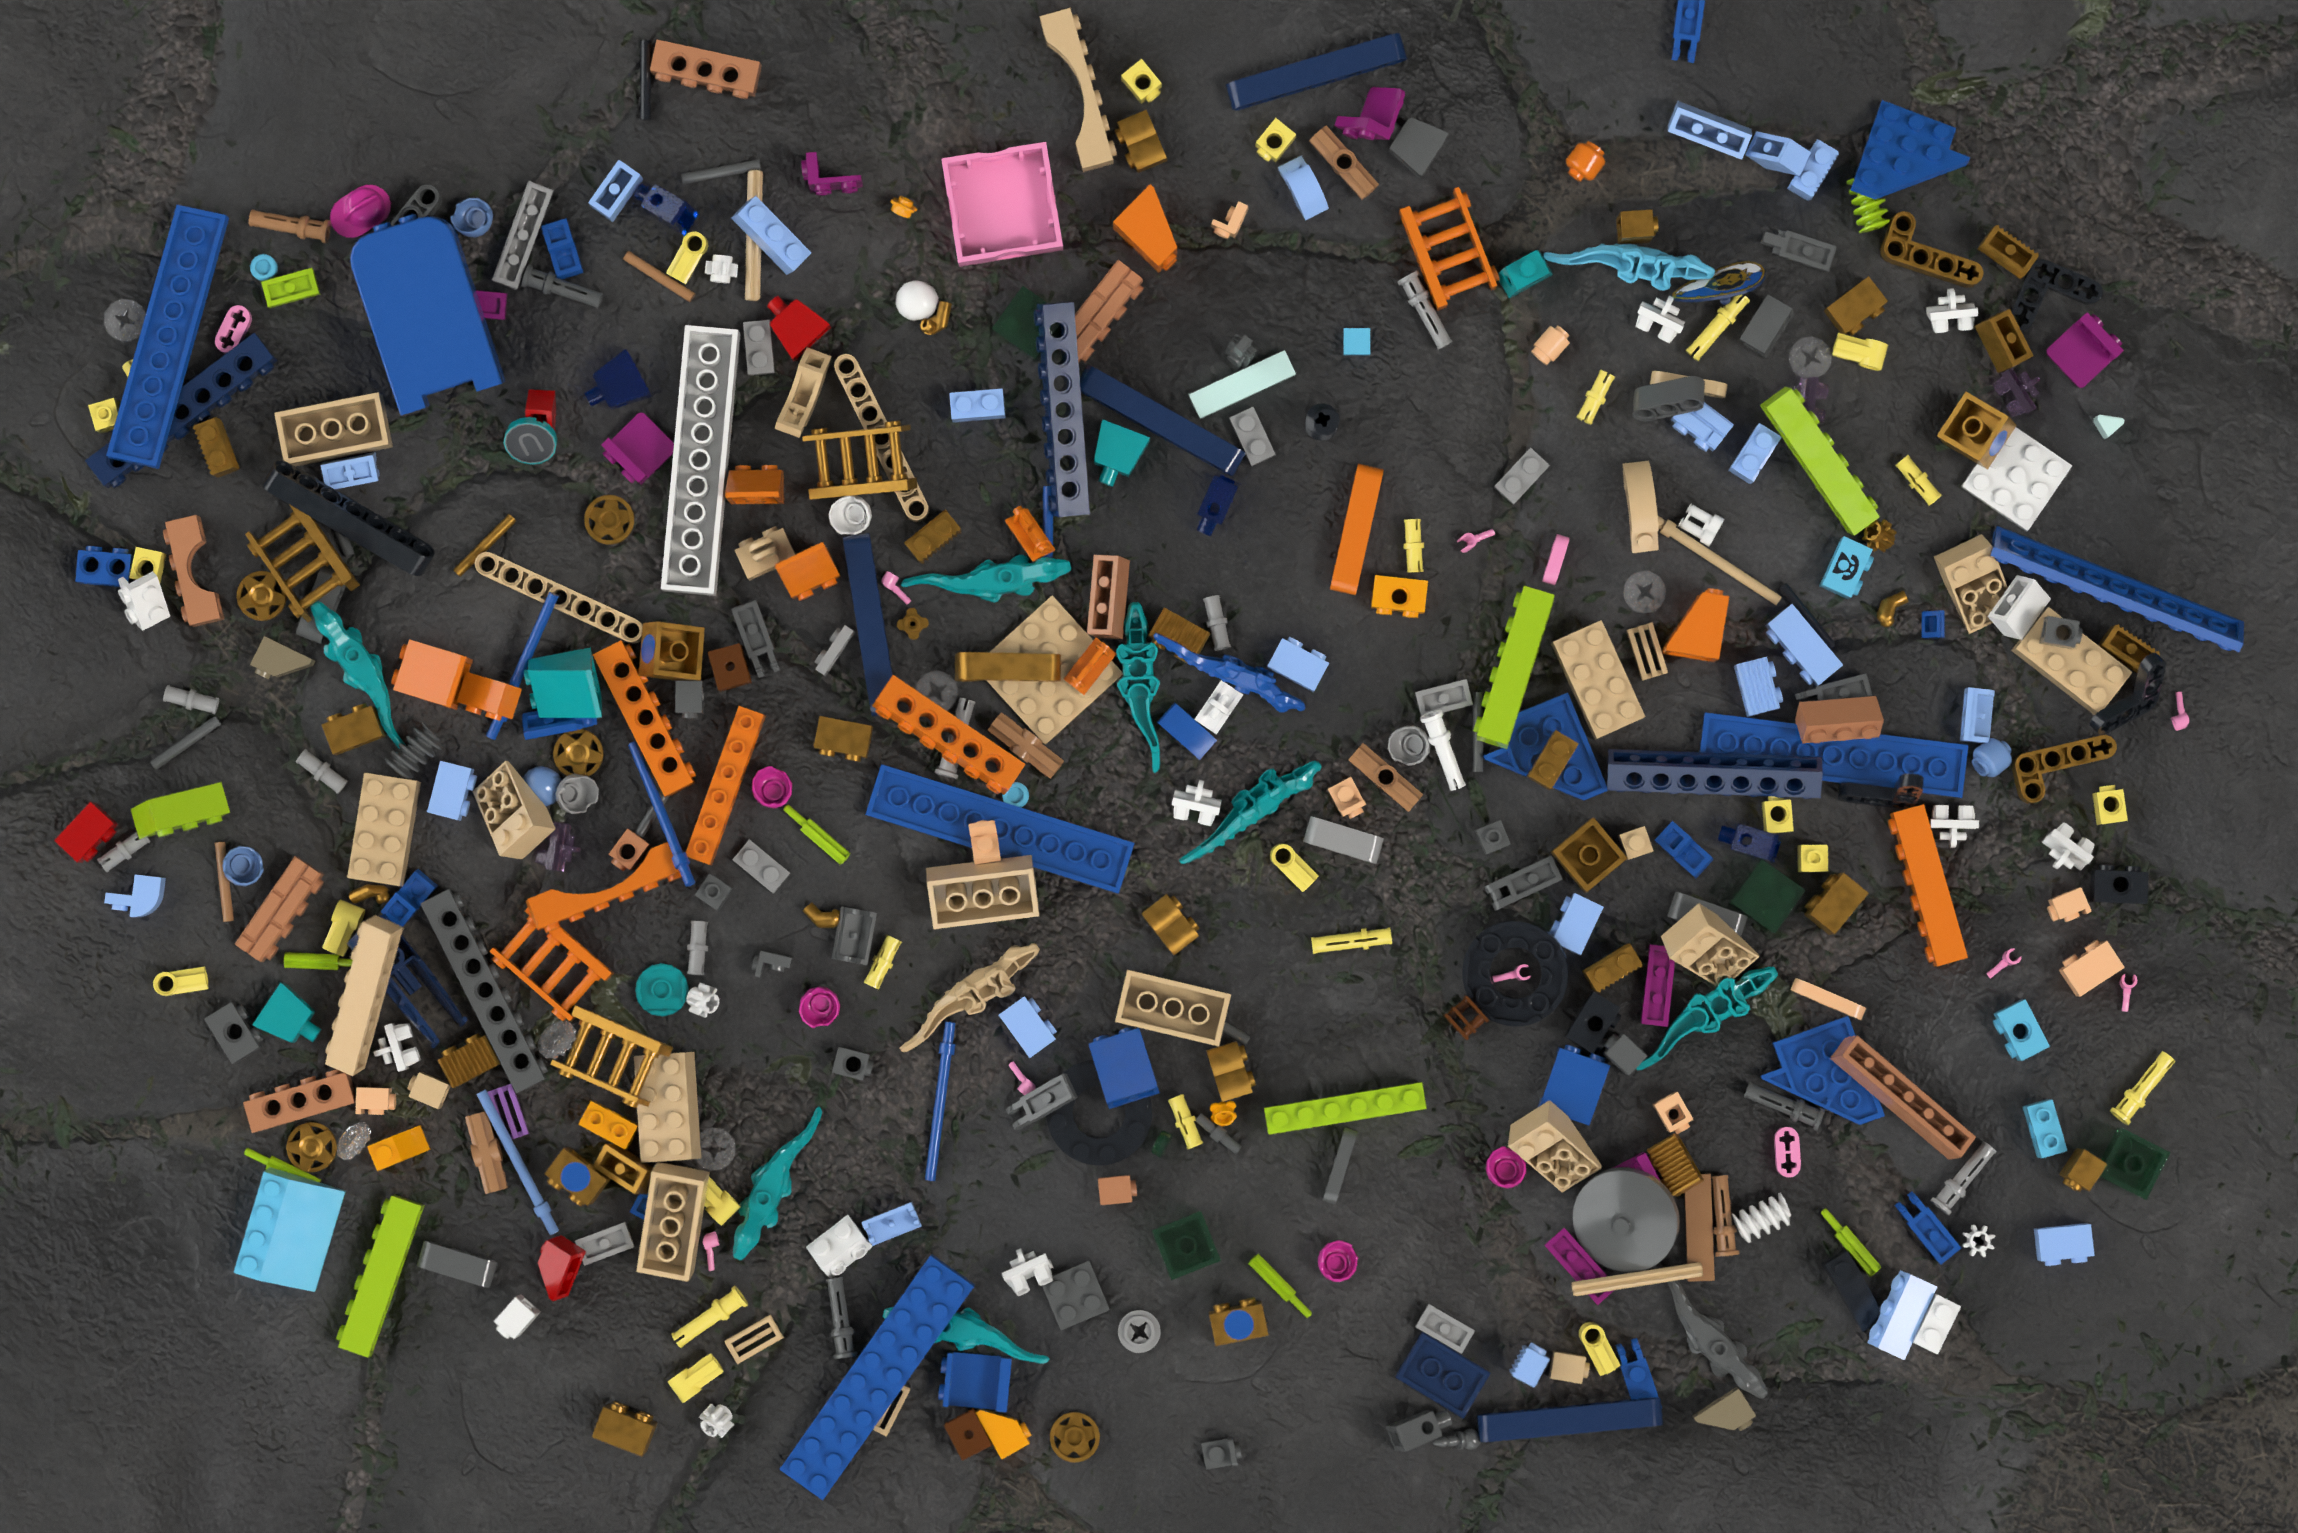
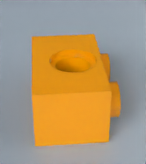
M1375 575L1371 609H1376V614L1392 615V611L1403 612V617L1418 618L1419 614L1425 613L1428 581ZM1396 590L1403 591L1407 597L1406 602L1403 604L1394 603L1392 593Z
M595 1100L590 1101L579 1122L580 1126L623 1149L629 1148L638 1131L637 1123Z

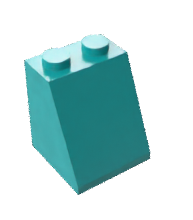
M591 647L528 659V669L524 670L526 685L532 686L533 693H530V702L532 709L537 708L539 718L602 717V693Z

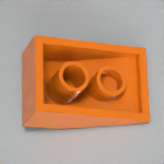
M747 465L735 466V470H729L725 498L730 504H784L783 470H778L777 465H763L762 470H751V466Z
M823 542L775 564L776 570L791 598L795 599L798 597L799 601L814 595L812 590L820 586L825 590L836 585V579L841 577L828 548Z

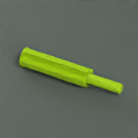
M789 804L783 808V811L802 826L800 830L837 863L841 865L848 859L851 853L811 818L807 821Z
M285 952L283 961L284 968L338 970L340 966L351 967L353 960L342 959L337 954Z
M246 1148L244 1151V1155L266 1165V1169L271 1167L321 1182V1179L274 1156L268 1158L250 1148Z
M1827 1208L1823 1209L1821 1215L1837 1232L1834 1236L1869 1277L1877 1273L1881 1268L1880 1264L1846 1225L1842 1227Z
M1260 1253L1256 1254L1249 1261L1248 1265L1286 1302L1290 1301L1306 1318L1312 1315V1312L1295 1296L1296 1291L1261 1257Z

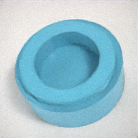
M260 254L251 261L250 271L259 281H266L276 276L278 265L271 256Z
M1014 782L1006 794H1002L1003 801L1022 808L1029 799L1028 789L1022 783Z

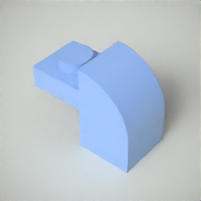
M1302 156L1278 167L1282 178L1291 191L1296 206L1305 220L1329 209L1314 173Z
M135 875L132 895L106 893L104 903L112 904L111 909L128 911V906H131L130 917L147 916L153 913L161 904L166 878Z

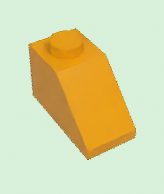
M421 1125L367 1146L377 1171L431 1150Z
M982 1408L976 1411V1415L1001 1460L1030 1444L1028 1437L1032 1436L1025 1422L1020 1424L1017 1418Z

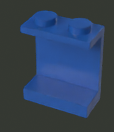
M1124 1028L1118 1032V1035L1111 1037L1102 1035L1093 1039L1092 1043H1089L1109 1109L1160 1093L1139 1028Z
M1565 1045L1564 1049H1557L1556 1053L1558 1054L1538 1107L1550 1100L1568 1115L1571 1120L1590 1126L1610 1065L1605 1064L1606 1058L1591 1053L1588 1058L1579 1055L1581 1049Z
M949 1351L947 1357H942L941 1373H946L945 1384H940L938 1400H943V1407L950 1405L1007 1412L1012 1357Z

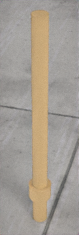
M1658 516V528L1661 534L1667 538L1671 536L1774 605L1778 604L1782 598L1780 595L1676 528L1677 524L1669 519L1666 521Z

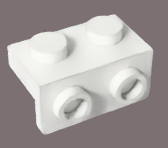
M153 571L131 583H128L124 577L118 579L121 588L118 590L121 600L127 606L125 615L131 624L136 623L143 631L170 617L158 576Z
M846 1215L806 1246L821 1270L831 1279L843 1273L846 1267L855 1260L864 1257L867 1251L872 1248V1245L864 1237L852 1218Z

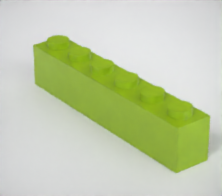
M1784 387L1763 402L1760 407L1847 533L1855 536L1880 517L1876 512L1878 506L1871 496H1865L1861 490L1864 486L1855 474L1851 475L1846 468L1849 464L1841 453L1836 454L1832 448L1834 445L1832 438L1827 432H1821L1817 426L1820 422L1811 410L1807 411L1802 404L1805 400L1797 389L1792 390L1791 388Z
M1527 586L1523 587L1522 593H1516L1513 607L1517 608L1514 618L1510 616L1508 618L1505 632H1508L1509 635L1506 642L1501 641L1497 657L1501 658L1499 667L1494 666L1489 681L1493 682L1491 692L1486 691L1481 706L1485 707L1483 717H1477L1473 731L1477 732L1478 741L1508 749L1553 606L1554 594Z
M1422 1082L1264 1107L1268 1135L1427 1108Z
M391 1195L390 1199H385L381 1209V1214H384L381 1225H376L372 1235V1239L375 1240L373 1249H368L364 1257L363 1264L367 1265L363 1275L359 1274L354 1289L358 1290L355 1300L350 1299L345 1312L346 1315H349L346 1326L341 1325L336 1340L340 1341L339 1348L367 1358L372 1356L425 1205L398 1195Z

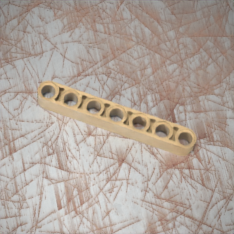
M850 354L840 355L835 361L834 368L863 428L885 427V422L887 421L857 360ZM844 361H851L854 364V369L849 374H844L840 371V365ZM857 384H861L866 388L865 394L859 398L851 394L852 388ZM867 408L877 410L875 420H864L863 413ZM888 440L884 445L876 443V452L888 479L891 480L893 469L886 465V460L891 456L890 441ZM902 453L904 474L907 473V478H914ZM918 484L916 489H911L909 492L895 491L910 520L921 522L927 518L929 507ZM919 502L923 504L924 512L920 516L910 514V506L913 503Z
M483 552L475 560L476 570L481 575L543 604L549 592L565 591L567 594L566 602L562 605L555 604L554 609L628 643L634 644L642 640L643 624L635 618L493 553ZM493 558L495 562L493 570L489 572L483 571L482 562L484 559ZM510 569H517L519 572V577L514 583H509L506 580V573ZM534 580H541L543 583V589L538 594L531 593L529 588ZM582 602H589L591 605V611L586 616H580L577 610ZM606 613H613L615 616V623L610 627H604L601 621ZM630 624H637L639 627V634L635 638H628L626 635V628Z

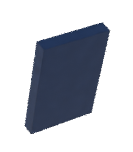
M1422 1331L1395 1378L1464 1419L1491 1373Z

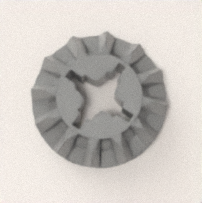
M1144 1310L1131 1311L1126 1314L1118 1327L1120 1342L1126 1349L1135 1353L1151 1350L1160 1338L1161 1330L1158 1320L1153 1314ZM1147 1322L1144 1332L1149 1339L1139 1336L1132 1341L1131 1339L1135 1331L1130 1324L1139 1327Z

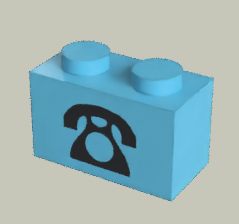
M1843 536L1836 547L1819 587L1846 599H1850L1852 595L1857 596L1863 584V581L1859 580L1863 570L1868 572L1874 560V557L1870 556L1873 549Z

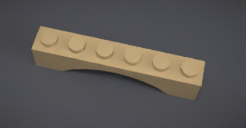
M1068 8L1040 16L1047 46L1067 62L1077 77L1082 90L1084 118L1076 141V149L1082 170L1086 172L1113 164V156H1116L1117 153L1113 140L1108 141L1105 131L1110 130L1106 115L1101 116L1098 106L1103 104L1099 90H1093L1091 83L1092 80H1095L1092 65H1086L1084 55L1088 54L1085 40H1079L1077 30L1081 29L1078 15H1072L1071 9Z

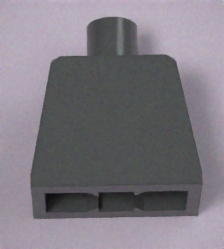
M1409 117L1403 127L1395 122V129L1390 136L1394 142L1390 146L1389 152L1417 178L1421 179L1446 141L1449 133Z
M1426 1410L1386 1426L1394 1450L1406 1452L1441 1437L1442 1432L1440 1429L1452 1425V1421L1447 1410L1436 1414L1433 1411ZM1423 1423L1426 1425L1424 1432L1421 1429Z

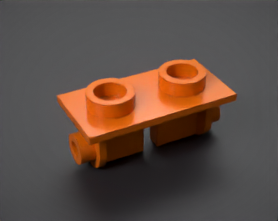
M1018 506L1013 510L1014 516L1005 520L1032 562L1055 551V548L1028 509Z
M1095 638L1064 677V680L1081 694L1085 695L1116 656V653L1104 642Z

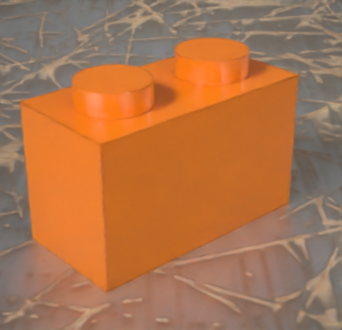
M466 672L457 702L467 705L466 711L481 715L483 710L487 711L485 717L501 721L502 716L513 719L522 689Z

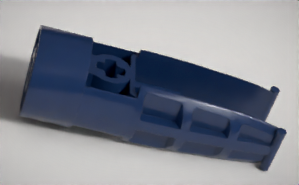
M386 914L379 916L383 919L392 922ZM357 934L347 942L352 951L358 943L359 936ZM401 934L399 944L410 958L404 962V953L398 947L395 956L396 961L393 963L386 994L432 1043L431 1048H435L439 1043L438 1037L391 977L394 976L409 996L415 993L422 985L406 967L410 964L412 970L460 1027L464 1026L468 1019L467 1017H462L437 978Z

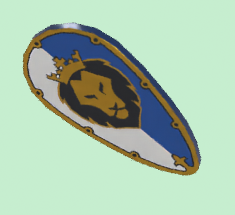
M1744 261L1716 269L1713 278L1689 281L1673 292L1672 297H1674V301L1702 302L1720 299L1721 304L1727 305L1731 301L1730 297L1748 293L1759 287L1765 280V269L1762 265L1755 262Z

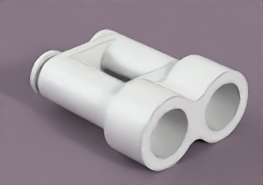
M1690 504L1686 511L1688 514L1685 520L1682 518L1678 527L1701 539V543L1709 547L1725 519L1716 514L1712 516ZM1692 516L1705 523L1702 528L1689 521V517Z

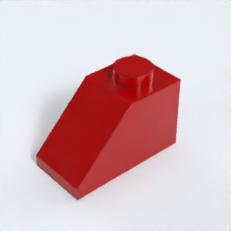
M529 389L525 417L537 418L536 421L542 423L545 421L555 430V391Z
M560 1235L544 1242L538 1261L548 1297L552 1301L569 1296L586 1252L575 1243Z

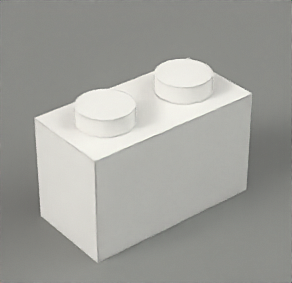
M2016 575L1988 615V618L2004 636L2022 640L2051 598L2035 579Z
M1934 1294L1913 1343L1938 1354L1961 1306Z
M519 1295L494 1321L498 1325L496 1329L505 1338L512 1337L515 1339L526 1330L541 1311L523 1295Z

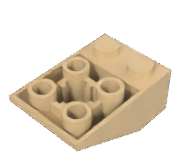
M1982 534L1934 556L1942 580L1968 634L1993 623L1988 618V615L2008 588L1998 561L1995 560V557L1990 556L1993 546Z
M509 761L502 763L472 791L499 856L523 859L556 829L547 807Z
M1699 903L1661 936L1670 959L1715 986H1718L1724 978H1736L1760 957L1716 913Z
M1550 1100L1510 1126L1508 1147L1561 1192L1566 1191L1602 1168V1165L1568 1115Z

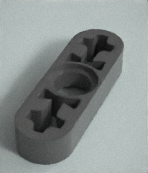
M1344 1128L1322 1201L1336 1204L1358 1132L1356 1130Z

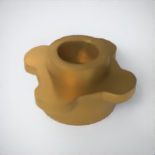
M909 608L907 615L897 622L898 629L904 630L912 640L918 639L919 633L929 625L928 619L918 615L915 608ZM914 621L915 626H911L910 623Z

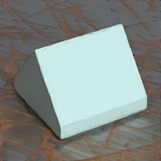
M2098 415L2094 418L2093 423L2103 439H2106L2124 424V419Z

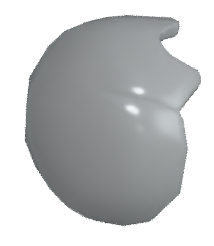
M1406 725L1392 733L1388 740L1387 749L1394 761L1411 766L1424 761L1430 753V743L1423 729L1414 725Z
M571 774L566 776L557 786L555 793L556 801L562 810L570 814L585 813L591 804L597 803L599 788L595 780L582 774Z

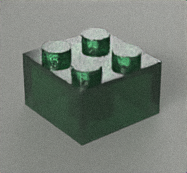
M1022 286L995 323L992 331L1036 363L1041 353H1038L1036 349V337H1039V327L1034 322V310H1037V304L1047 302ZM1056 322L1050 326L1049 331L1052 337H1055L1060 327Z
M1761 859L1758 860L1728 903L1769 933L1775 934L1806 890Z
M2117 1127L2101 1159L2107 1166L2099 1178L2140 1199L2147 1200L2170 1152L2124 1128Z
M1201 1210L1152 1229L1171 1280L1221 1261Z

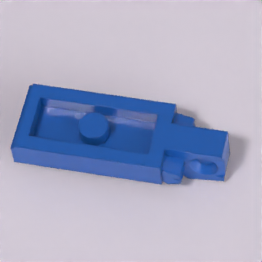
M538 711L523 713V734L525 740L576 731L577 729L580 730L584 727L596 725L597 718H539Z

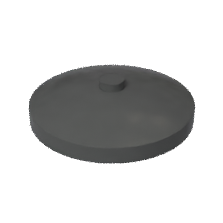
M1618 1167L1600 1172L1585 1184L1574 1204L1573 1226L1579 1243L1592 1259L1612 1270L1638 1272L1653 1267L1669 1253L1679 1232V1212L1672 1194L1661 1181L1639 1169Z

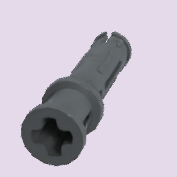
M530 264L526 268L521 287L524 288L529 286L541 290L545 295L554 293L597 309L603 297V292L556 278L554 272L545 273L534 269L533 265Z
M1749 1082L1744 1094V1098L1787 1114L1792 1121L1808 1124L1815 1131H1817L1825 1113L1824 1108L1817 1109L1807 1105L1802 1099L1794 1101L1752 1082Z
M843 1277L826 1279L834 1329L831 1330V1337L834 1338L836 1350L834 1359L858 1356L857 1351H854L852 1335L854 1334V1329L849 1326Z

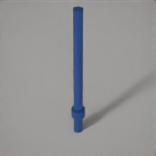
M548 593L509 685L519 688L524 677V670L528 668V659L532 658L559 596L557 594ZM502 716L501 721L493 719L486 736L496 740L503 722H507L508 718Z
M637 741L628 744V747L673 854L672 862L675 869H679L685 886H691L695 884V880L689 868L690 861L687 853L682 851Z
M945 1021L943 1042H940L938 1052L941 1053L925 1173V1180L935 1181L951 1055H954L956 1045L953 1044L956 1023Z

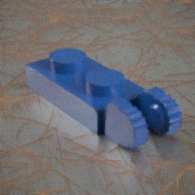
M1678 0L1672 37L1674 43L1671 60H1678L1680 56V42L1688 41L1690 42L1687 59L1688 62L1694 63L1697 43L1700 40L1705 0Z
M1911 1191L1907 1196L1911 1203L1920 1210L1917 1215L1912 1217L1907 1208L1900 1202L1894 1206L1931 1255L1942 1265L1958 1252L1961 1247L1929 1207H1925Z
M1637 1338L1631 1340V1346L1637 1360L1627 1362L1626 1352L1622 1344L1615 1345L1621 1362L1620 1369L1630 1399L1659 1397Z

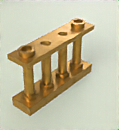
M900 420L885 422V427L832 433H827V428L812 429V435L802 436L803 441L815 440L820 482H817L816 488L808 489L809 499L916 489L917 479L907 478V473L904 474L899 432L911 430V426L901 425ZM889 433L893 468L891 480L882 481V476H879L875 434ZM864 435L869 476L866 478V483H858L857 478L854 477L850 437ZM839 438L844 480H842V485L833 486V481H830L825 439Z
M290 505L293 510L290 513L291 517L259 540L250 531L247 532L245 535L250 541L247 547L255 557L260 556L292 602L288 606L297 618L302 616L307 622H310L312 618L306 611L309 606L337 586L342 587L345 585L350 591H353L360 585L315 519ZM303 524L307 530L304 533L305 537L271 560L264 548L296 525L300 527ZM310 545L313 547L317 545L321 550L318 553L319 557L285 580L278 568ZM324 565L326 567L331 565L335 571L331 574L333 577L299 600L292 588Z
M575 1006L571 1015L580 1019L579 1024L581 1026L565 1063L552 1060L550 1065L559 1068L558 1074L570 1079H573L575 1075L624 1097L622 1102L635 1108H637L638 1104L649 1106L650 1101L639 1097L654 1059H658L659 1054L670 1057L673 1047L590 1010ZM596 1026L601 1028L600 1034L602 1036L585 1073L576 1069L575 1065L590 1030H593ZM617 1035L623 1038L621 1043L624 1045L608 1082L596 1078L611 1040L615 1039ZM639 1045L645 1048L643 1051L645 1055L628 1092L617 1086L633 1048L636 1049Z

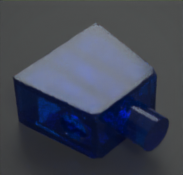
M641 184L634 194V197L642 202L641 207L648 214L683 236L688 233L699 215L687 202L657 184H654L651 189Z
M627 349L623 350L592 375L598 386L584 393L591 407L606 400L611 410L652 396Z
M1219 473L1214 475L1198 511V515L1202 516L1197 528L1199 532L1211 536L1216 524H1223L1241 483ZM1212 503H1217L1220 506L1217 513L1210 509Z
M1738 824L1737 830L1722 825L1718 841L1731 844L1733 852L1770 864L1775 863L1782 840L1779 835ZM1746 836L1752 838V842L1748 846L1742 844V840Z

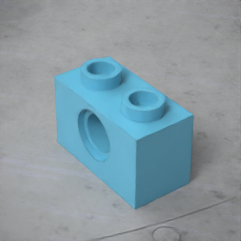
M2021 999L1993 1013L1996 1018L1993 1020V1024L2000 1035L2004 1034L2008 1041L2005 1047L2012 1059L2016 1057L2017 1061H2023L2050 1047L2026 999ZM2019 1023L2025 1027V1035L2021 1039H2017L2013 1035V1028Z
M2046 1099L2022 1106L2037 1158H2045L2066 1152L2067 1147L2053 1100Z

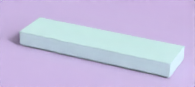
M1284 350L1189 394V397L1199 418L1202 419L1295 376L1296 373Z

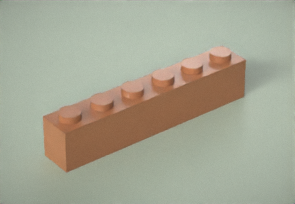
M1857 1035L1845 1038L1830 1059L1948 1160L1961 1158L1976 1138Z

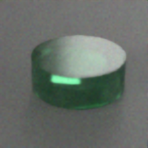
M1165 1130L1162 1131L1154 1143L1151 1151L1152 1154L1161 1158L1173 1134Z

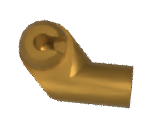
M939 301L937 314L921 321L920 329L927 335H934L945 329L948 325L952 304Z
M1904 591L1881 601L1877 618L1883 627L1892 626L1895 621L1893 617L1896 608L1908 603V598Z
M367 884L349 892V898L353 904L374 896L377 903L382 904L390 900V895L388 894L389 889L384 885Z
M813 902L803 909V912L819 928H835L838 926L840 911L837 909H833L832 912H821Z

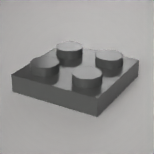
M1090 1261L1053 1275L1052 1282L1042 1285L1060 1330L1110 1310Z

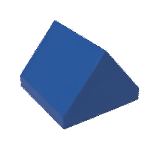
M1944 610L1922 611V638H1945Z

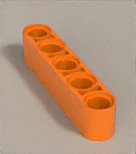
M1359 463L1357 465L1330 590L1356 595L1384 469Z

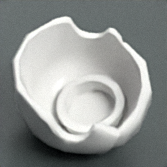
M910 281L905 283L897 292L895 304L899 313L908 320L928 319L938 308V295L935 289L926 282Z
M856 495L843 496L831 505L828 514L830 525L841 535H857L862 533L870 525L872 518L870 505L862 497Z

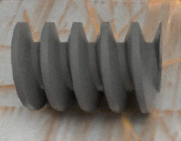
M421 722L424 731L417 728L414 729L416 738L406 737L409 743L408 746L402 743L398 744L401 753L391 751L394 758L393 761L384 758L400 776L409 780L413 778L410 769L419 772L418 762L424 765L428 763L425 755L435 756L433 747L439 750L443 749L440 738L424 722Z

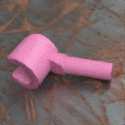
M1491 529L1476 535L1472 533L1464 534L1457 540V542L1463 540L1468 545L1461 552H1468L1477 542L1495 535V532Z
M886 572L881 580L882 585L896 593L906 605L909 604L911 599L899 587L895 586L899 577L891 572Z
M2182 692L2175 693L2179 715L2171 717L2176 731L2186 728L2189 724V717L2184 709Z
M2015 948L2005 951L1999 964L1986 973L1990 979L2006 966L2015 965L2021 961V956L2014 961L2009 959V953L2015 950Z
M1518 965L1514 971L1492 976L1495 983L1515 978L1520 981L1527 980L1531 975L1521 977L1519 971L1521 968L1528 967V965Z
M2124 974L2119 980V985L2123 989L2122 1011L2128 1012L2131 989L2137 984V977L2133 975L2132 985H2127L2124 981Z
M1014 1061L1011 1062L1009 1067L1022 1082L1017 1089L1023 1095L1035 1090L1034 1083L1022 1074Z
M716 1232L705 1234L703 1238V1245L707 1254L708 1271L715 1270L712 1248L720 1245Z

